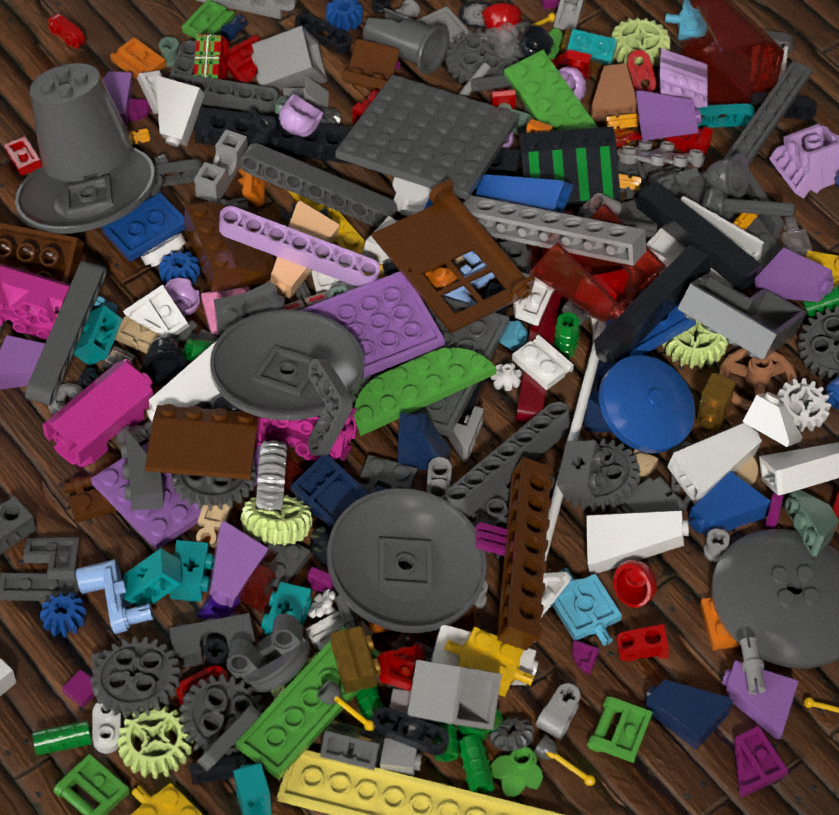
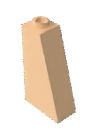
M299 200L288 227L333 244L338 237L340 225ZM277 257L270 282L277 288V294L291 298L312 269Z

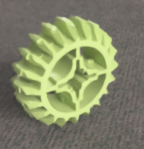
M637 17L634 21L630 18L627 22L621 21L619 26H615L611 38L617 39L618 42L614 58L617 59L618 64L626 63L627 67L628 57L635 50L647 52L653 67L660 66L661 48L670 51L671 41L667 30L663 29L662 24L656 25L655 20L649 22L647 17L645 20H640ZM642 57L636 58L635 63L636 65L641 66L643 65L644 60Z
M696 321V326L665 342L662 346L666 349V356H672L673 362L680 361L681 367L688 364L690 369L694 365H698L702 369L704 364L711 367L713 362H719L721 356L726 352L728 342L724 336L708 331L704 324Z
M289 495L283 496V507L280 511L258 509L256 498H251L249 502L245 503L243 513H241L243 532L247 533L249 537L254 538L257 542H264L265 545L270 543L274 544V546L276 544L286 546V543L295 544L296 541H303L304 537L308 536L310 526H312L310 507L304 505L297 497L290 498Z
M165 705L159 712L152 708L150 716H147L142 711V714L136 719L133 712V720L125 719V728H120V738H118L117 744L120 748L119 755L121 758H124V765L126 767L131 766L134 774L141 770L144 778L149 773H152L153 778L157 779L160 772H163L168 777L169 769L178 772V763L186 764V755H191L193 741L186 742L190 733L181 732L182 727L186 723L179 721L180 717L176 709L169 713V708ZM171 731L178 737L175 746L170 744L169 733ZM136 738H139L142 743V749L139 753L133 747Z

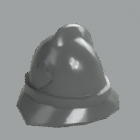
M736 154L735 156H728L709 166L702 176L711 187L739 198L744 196L748 189L750 179L749 163L745 155Z

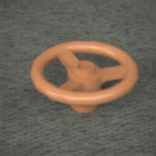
M740 348L726 357L719 370V375L727 378L729 372L744 376L747 384L754 388L755 397L758 394L765 393V388L770 384L771 377L785 372L788 384H791L793 379L798 380L793 365L776 351L764 360L752 357L748 366L736 363L744 357H750L746 349ZM735 391L733 393L732 403L749 411L753 401L744 399Z

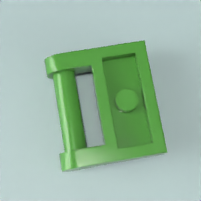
M606 697L603 703L604 711L594 735L590 736L587 746L593 751H602L634 763L653 712L613 697ZM614 713H621L622 716L612 741L604 739Z
M90 754L54 788V793L58 797H64L83 815H107L130 793L129 788ZM75 783L100 804L96 809L92 808L71 789Z

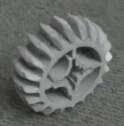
M270 440L263 441L261 444L256 498L258 509L280 511L283 507L287 446L283 442Z

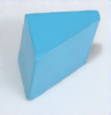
M519 320L510 321L500 343L516 352L528 343L529 334Z

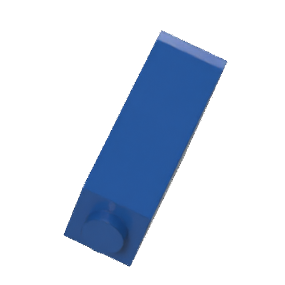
M730 471L691 508L688 523L696 532L702 533L707 537L708 532L713 529L729 531L765 518L771 501Z

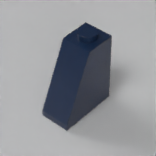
M400 413L398 463L417 468V470H428L429 463L434 458L443 457L450 461V446L442 435L439 434L426 414Z
M664 679L658 687L654 685L645 696L647 699L645 709L652 711V716L697 750L728 717L734 701L729 697Z

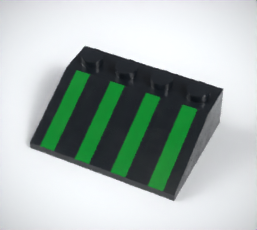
M614 126L519 133V151L523 178L561 180L574 184L566 205L585 204L597 193H602L617 201L621 200Z

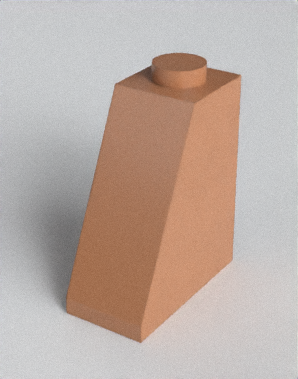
M626 63L603 67L591 109V118L596 124L605 123L607 116L615 115L618 117V115L637 113L638 102Z

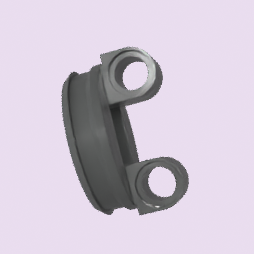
M290 614L277 616L273 623L272 633L261 640L256 646L246 639H236L230 644L227 668L236 679L242 677L246 683L250 684V687H253L252 690L256 692H269L283 686L301 670L308 659L310 644L303 637V626Z

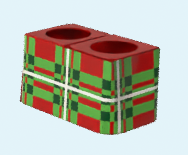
M196 35L194 76L226 80L229 41L222 35Z

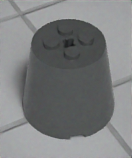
M83 63L65 64L44 72L33 81L30 86L32 111L40 160L43 170L48 176L61 181H83L84 176L95 173L101 176L114 170L129 157L133 149L132 137L101 75L95 67Z

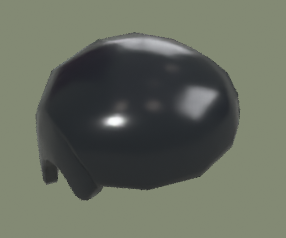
M536 25L528 26L519 38L520 51L527 58L541 50H544L548 56L554 44L550 34L542 27Z

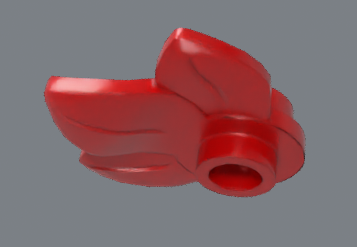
M626 128L614 129L616 147L626 146L627 141L642 140V136L637 131Z

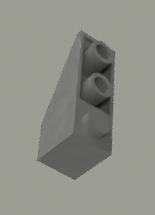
M125 432L126 443H121V457L127 458V464H122L123 479H129V485H124L125 501H131V511L162 509L163 489L161 473L145 471L147 454L130 432Z

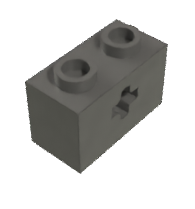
M566 441L557 486L565 499H594L596 488L600 486V468L605 463L604 452L601 451L596 441Z

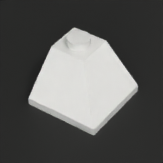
M770 392L756 395L743 422L786 447L800 442L802 436L786 405L779 402L780 398Z

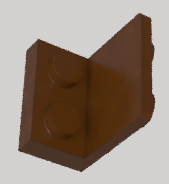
M357 39L348 71L343 70L341 79L347 84L372 90H381L395 73L400 50Z

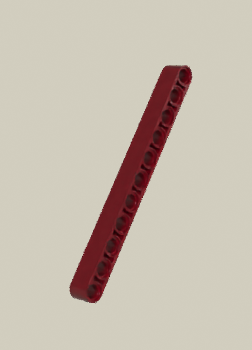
M565 208L563 214L573 215L574 209ZM543 247L538 278L555 284L557 279L565 272L568 252ZM555 286L539 325L531 324L528 342L534 341L536 336L540 335L552 347L554 346L555 326L557 324L562 293L558 287ZM525 371L523 372L516 421L529 422L544 409L547 392L545 388Z

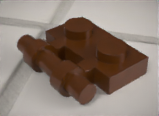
M102 469L95 471L93 475L84 478L78 476L72 478V481L62 484L65 494L72 491L76 492V495L67 497L75 523L117 511L97 489L84 492L83 488L92 486L91 478L102 472Z

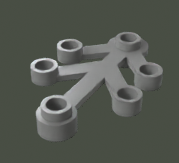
M639 140L637 147L626 145L622 149L617 150L618 161L626 164H635L637 160H641L656 166H663L666 162L678 167H686L687 164L703 167L705 156L703 151L698 149H690L687 154L673 153L675 144L669 141H661L660 148L652 151V142L648 140Z

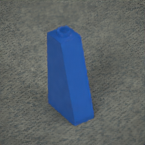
M484 174L477 185L475 196L563 213L574 184L561 180Z

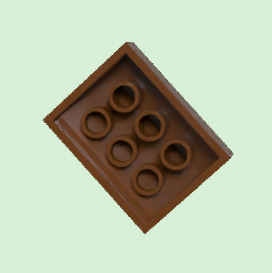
M212 202L185 205L184 228L211 292L257 285L271 280V273L275 265L272 254L227 238L220 233V212L228 206ZM254 229L249 230L251 232H257V230Z
M0 223L1 264L68 284L72 283L81 261L84 242L76 237Z
M172 404L157 405L152 422L145 471L250 480L259 444L260 417L244 411H227L223 408L213 410L201 409L197 406L176 407Z

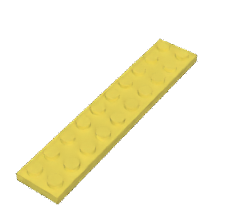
M308 750L284 774L277 795L279 802L330 815H563L376 767L374 770L323 758L320 757V753Z

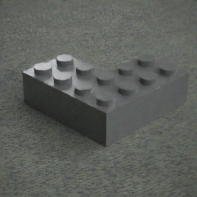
M708 273L690 283L678 307V310L682 311L686 318L699 321L705 325L708 331L719 333L726 338L728 343L734 346H741L747 350L750 356L762 360L795 336L807 314L803 309L767 288L748 298Z

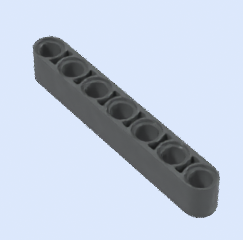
M257 143L251 144L239 161L241 169L252 176L376 228L389 216L394 218L398 211L397 204L385 196Z
M81 261L29 380L25 394L26 399L49 406L53 404L104 283L106 267L86 261Z
M554 402L545 407L446 491L447 502L455 506L467 518L470 517L511 482L512 471L523 457L534 461L537 460L570 431L568 405L563 402Z

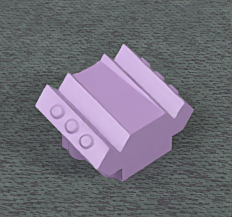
M661 48V94L694 100L695 108L707 107V64Z
M820 124L785 136L784 145L776 148L769 160L794 193L804 199L809 190L818 193L827 186L837 184L836 178L839 176V135H836L828 127L821 126Z

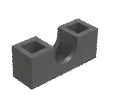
M236 613L226 618H210L199 623H183L169 628L175 659H178L180 668L203 664V648L212 639L224 641L227 645L228 653L230 644L236 639H246L255 646L249 613Z

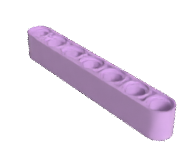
M228 206L220 212L219 231L227 238L356 287H361L378 280L380 266L374 259L237 207ZM254 229L257 230V232H251L249 230ZM318 255H323L326 258H320ZM340 264H347L349 267H344Z

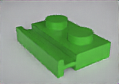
M207 0L184 23L182 31L195 39L198 34L219 35L221 27L224 24L230 23L235 18L234 11H227L225 7L211 0Z

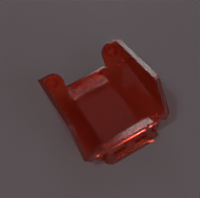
M690 0L691 6L694 9H698L704 19L706 31L705 36L689 39L684 44L682 56L707 64V105L750 104L751 96L754 93L763 92L766 88L772 89L779 80L784 50L733 0Z
M603 204L590 218L627 226L606 204ZM557 242L531 269L529 275L533 276L537 282L605 325L611 319L615 320L623 314L627 307L635 300V297L660 275V272L666 265L647 246L646 252L632 266L569 253ZM625 269L629 278L623 292L617 294L616 300L592 277Z

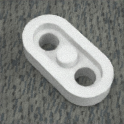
M179 233L146 251L140 257L145 265L150 264L151 267H154L162 262L163 255L166 256L171 251L178 253L180 249L183 250V245L186 241L182 233Z
M97 703L93 708V744L97 751L109 754L119 748L117 740L120 738L119 730L121 728L122 715L120 712L117 716H114L112 708L109 713L104 714L102 713L104 710L103 704ZM104 734H110V735H111V736H110L109 738H107V739L102 738V736H103Z

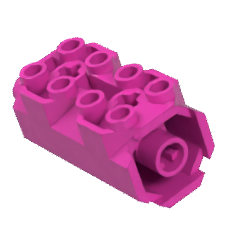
M0 263V326L3 325L4 321L10 319L13 322L12 327L15 331L47 340L71 284Z
M127 359L115 363L42 424L45 437L48 441L54 439L56 445L53 448L70 464H76L79 467L93 464L108 451L109 440L113 436L118 435L125 426L130 425L134 427L145 420V409L149 407V399L154 396L153 390L150 387L152 380L147 374L137 371Z
M352 408L348 419L328 454L333 460L344 462L351 451L352 446L349 443L351 439H355L357 433L355 422L357 409ZM320 416L287 421L260 417L258 446H261L263 441L274 440L283 442L287 446L295 448L299 456L316 462L321 456H314L309 452L308 440Z

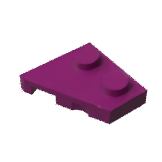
M759 726L735 737L734 748L739 795L741 798L787 776L788 769Z

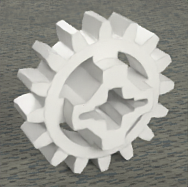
M805 378L802 379L801 383H798L796 379H793L791 384L785 383L777 394L780 398L779 402L786 405L795 424L799 426L800 432H803L805 427H808L810 431H813L815 426L821 427L830 413L828 411L831 407V404L826 403L829 395L821 394L824 388H815V381L811 382L810 385L807 384Z

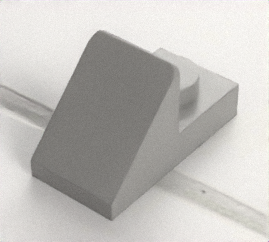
M560 0L553 27L566 31V28L576 30L580 15L584 12L585 0Z
M309 77L305 79V88H283V96H287L288 99L292 95H297L315 108H326L329 106V92Z
M474 406L472 414L466 416L464 425L457 423L451 436L448 437L463 462L468 463L482 428L484 419L483 408Z

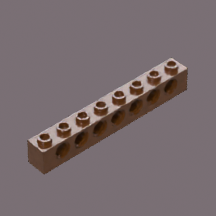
M523 457L513 469L511 478L497 641L527 651L534 642L539 641L542 634L540 618L543 614L544 605L541 602L545 591L543 575L547 568L545 553L549 542L546 540V535L550 526L548 511L552 500L549 498L553 479L551 478L552 467Z

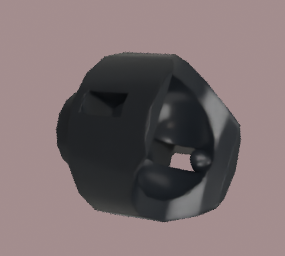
M322 526L312 532V542L309 545V550L321 566L328 567L327 546L333 528L326 529Z

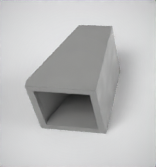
M302 26L252 44L254 51L252 59L258 68L257 80L260 86L271 87L276 91H281L283 88L305 86L306 77H309L317 84L328 81L318 40Z
M416 660L407 715L493 730L502 674Z

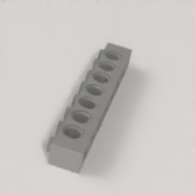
M472 195L463 203L491 237L632 266L646 252L644 229Z

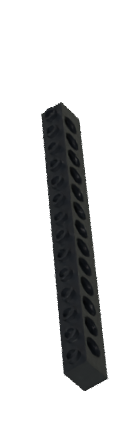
M200 107L194 126L195 142L204 145H216L225 130L247 136V144L249 145L256 132L259 131L255 128L247 129L241 122L243 119L246 121L253 119L249 113ZM273 117L280 127V131L276 137L270 138L271 141L267 146L268 148L288 156L353 164L336 158L337 148L353 127L319 123V126L311 135L302 137L287 132L282 127L279 117ZM501 148L485 175L517 177L520 151Z

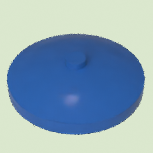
M630 356L617 362L605 374L601 382L599 404L603 418L610 430L626 445L646 453H661L676 447L690 433L695 418L692 394L679 373L665 362L649 356Z

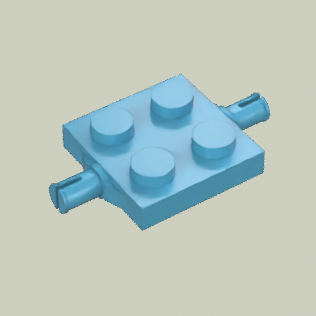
M684 0L683 10L680 12V15L666 13L665 23L678 24V40L722 46L726 31H730L735 27H741V24L728 22V5Z
M564 568V571L563 569L559 572H567L571 577V581L552 603V606L573 640H579L588 635L596 634L603 646L609 645L613 639L606 631V628L621 621L622 614L596 574H593L584 579L574 580L568 568Z

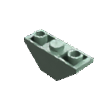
M796 490L791 492L789 498L786 499L785 511L811 556L816 557L831 542L839 520L829 504L802 490Z

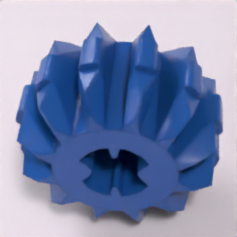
M332 0L326 8L327 23L347 32L350 29L356 30L357 26L361 25L363 21L362 5H360L358 0Z
M181 249L178 253L171 251L170 256L163 255L162 262L159 263L162 283L167 284L169 280L179 277L189 279L191 284H196L197 277L200 274L197 257H193L190 251L184 254Z
M61 591L59 597H54L50 594V602H43V611L40 613V618L43 621L44 629L46 631L51 630L54 637L61 632L66 638L67 632L71 631L77 634V627H84V618L87 615L86 609L83 607L84 604L81 598L76 599L72 592L65 596Z

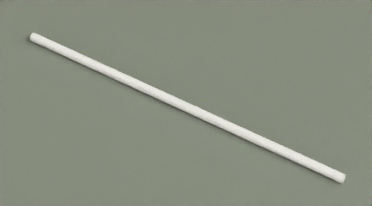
M602 308L594 340L607 328L606 323L610 320L612 309L608 311ZM594 342L567 441H578L599 362ZM558 477L551 499V507L548 511L550 526L547 531L546 540H548L549 544L545 553V561L563 499V494L557 486Z

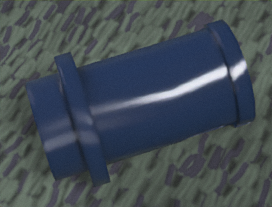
M237 15L230 23L224 24L221 27L220 34L228 41L234 40L237 34L248 25V22L245 19L239 24V21L244 16Z

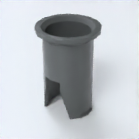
M384 8L386 19H367L363 30V39L398 48L400 50L399 57L418 65L421 73L430 75L443 62L450 42V33L447 27L443 25L430 27Z

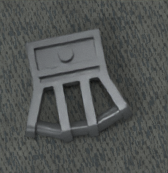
M271 282L243 294L213 300L218 338L229 327L247 317L268 311L284 310V299L277 294V288Z

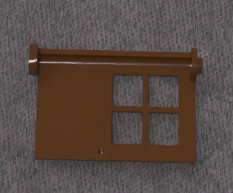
M449 179L435 186L430 192L429 199L434 205L372 233V238L450 333H453L520 299L525 300L532 293L535 278L533 276L526 278L453 193L454 183ZM474 251L487 268L465 278L451 261ZM446 264L459 281L436 291L423 274ZM492 272L506 290L483 300L471 286L470 282ZM464 286L478 303L455 314L441 296Z

